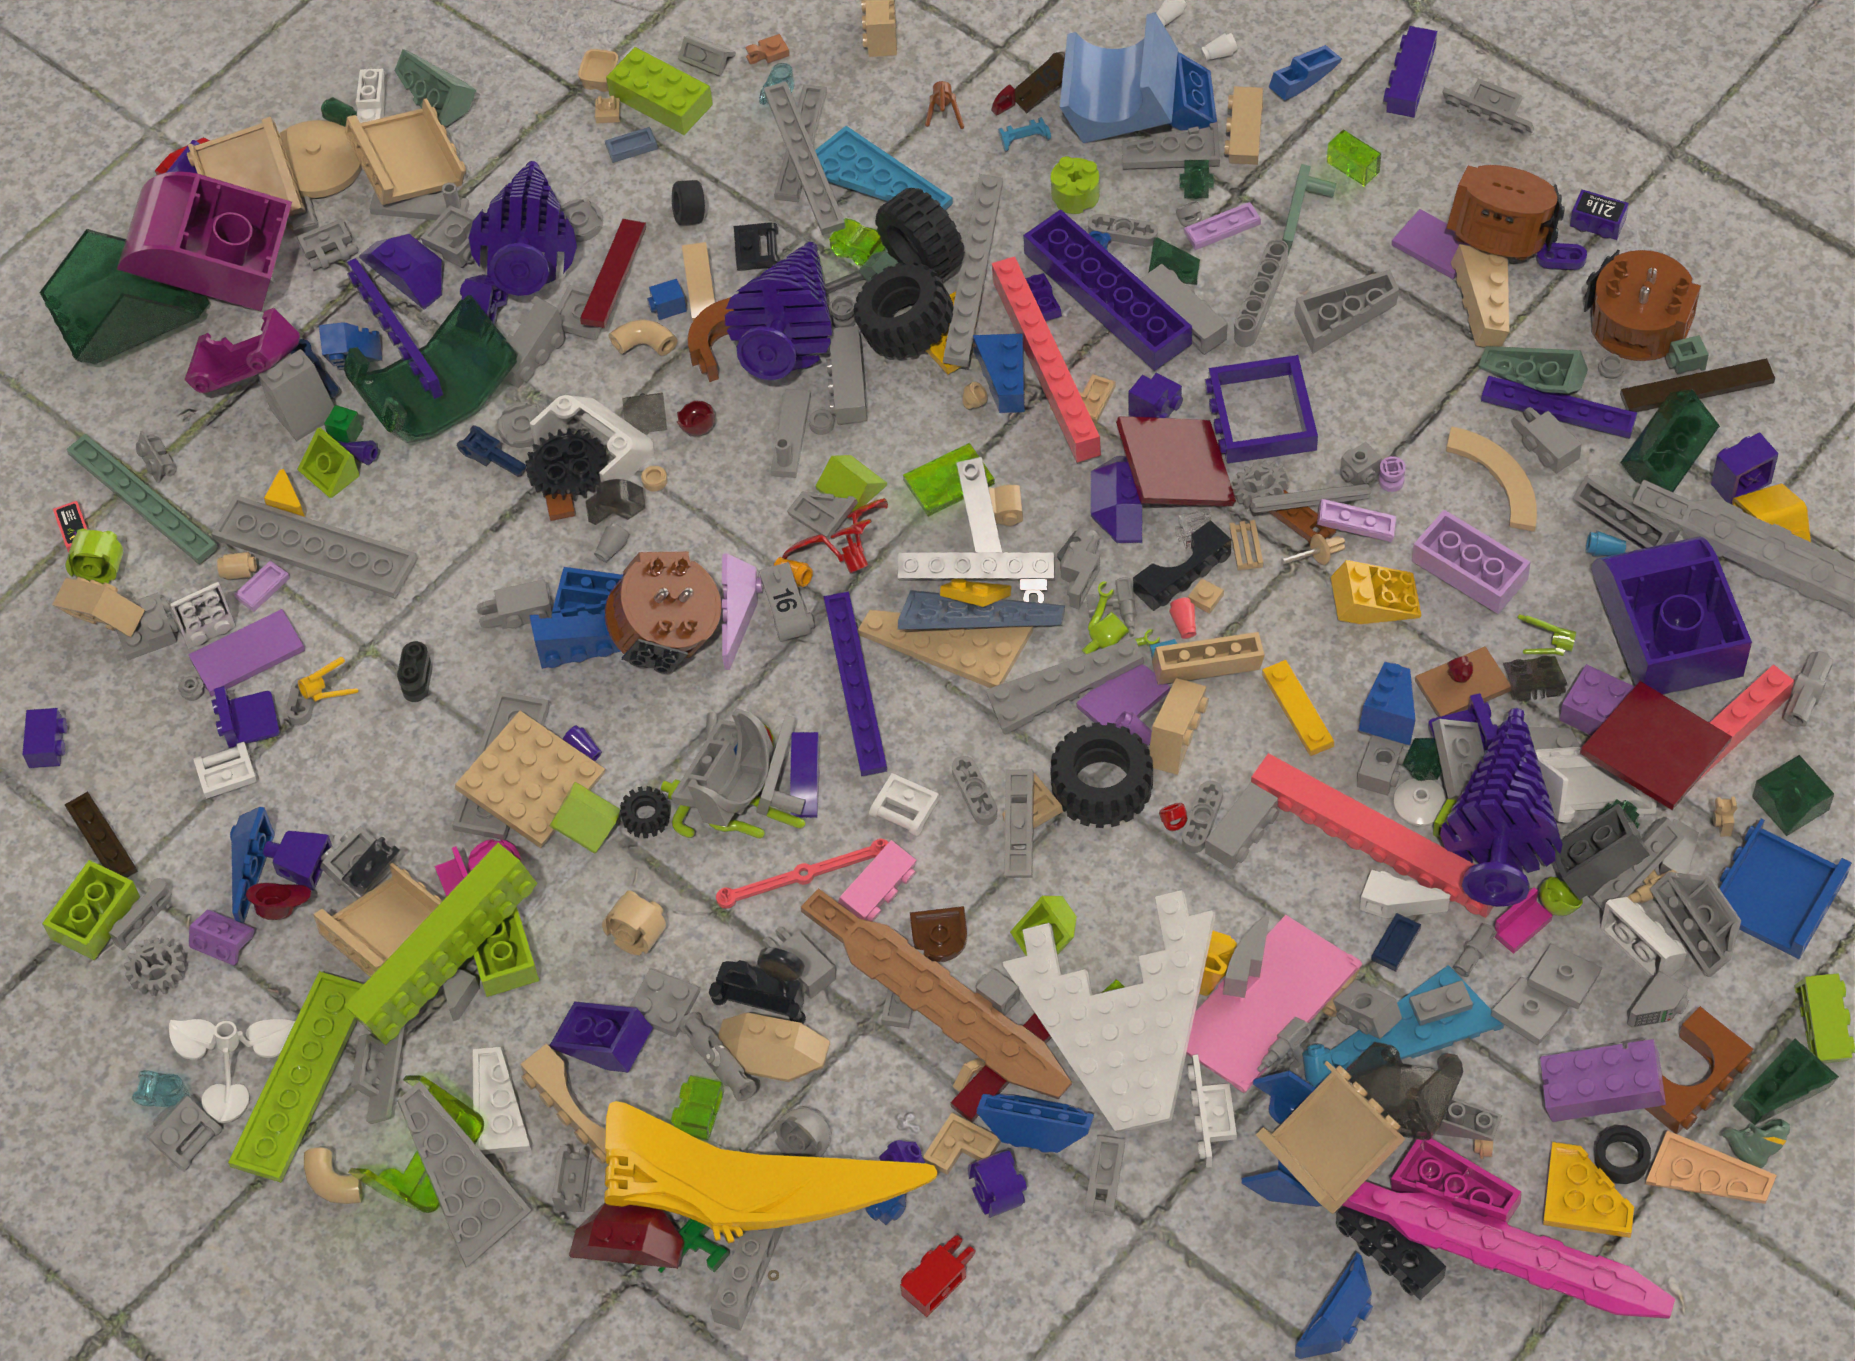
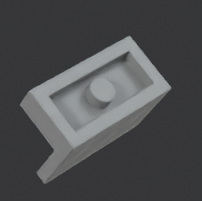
M684 36L678 59L714 74L722 75L727 57H735L736 52L697 36Z

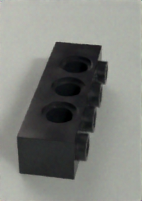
M1342 1206L1337 1211L1336 1224L1338 1230L1345 1237L1354 1239L1358 1243L1359 1249L1366 1256H1372L1377 1260L1385 1274L1388 1276L1393 1275L1400 1281L1401 1287L1407 1294L1415 1295L1421 1301L1445 1278L1446 1266L1426 1247L1408 1240L1389 1222ZM1370 1224L1374 1229L1367 1231L1362 1229L1361 1226ZM1385 1243L1393 1244L1396 1248L1392 1250H1387L1383 1248L1382 1245ZM1410 1262L1415 1264L1417 1268L1407 1269L1403 1264Z

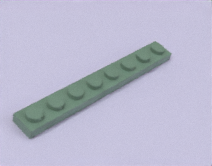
M86 434L66 449L69 456L196 563H202L218 549L217 544Z

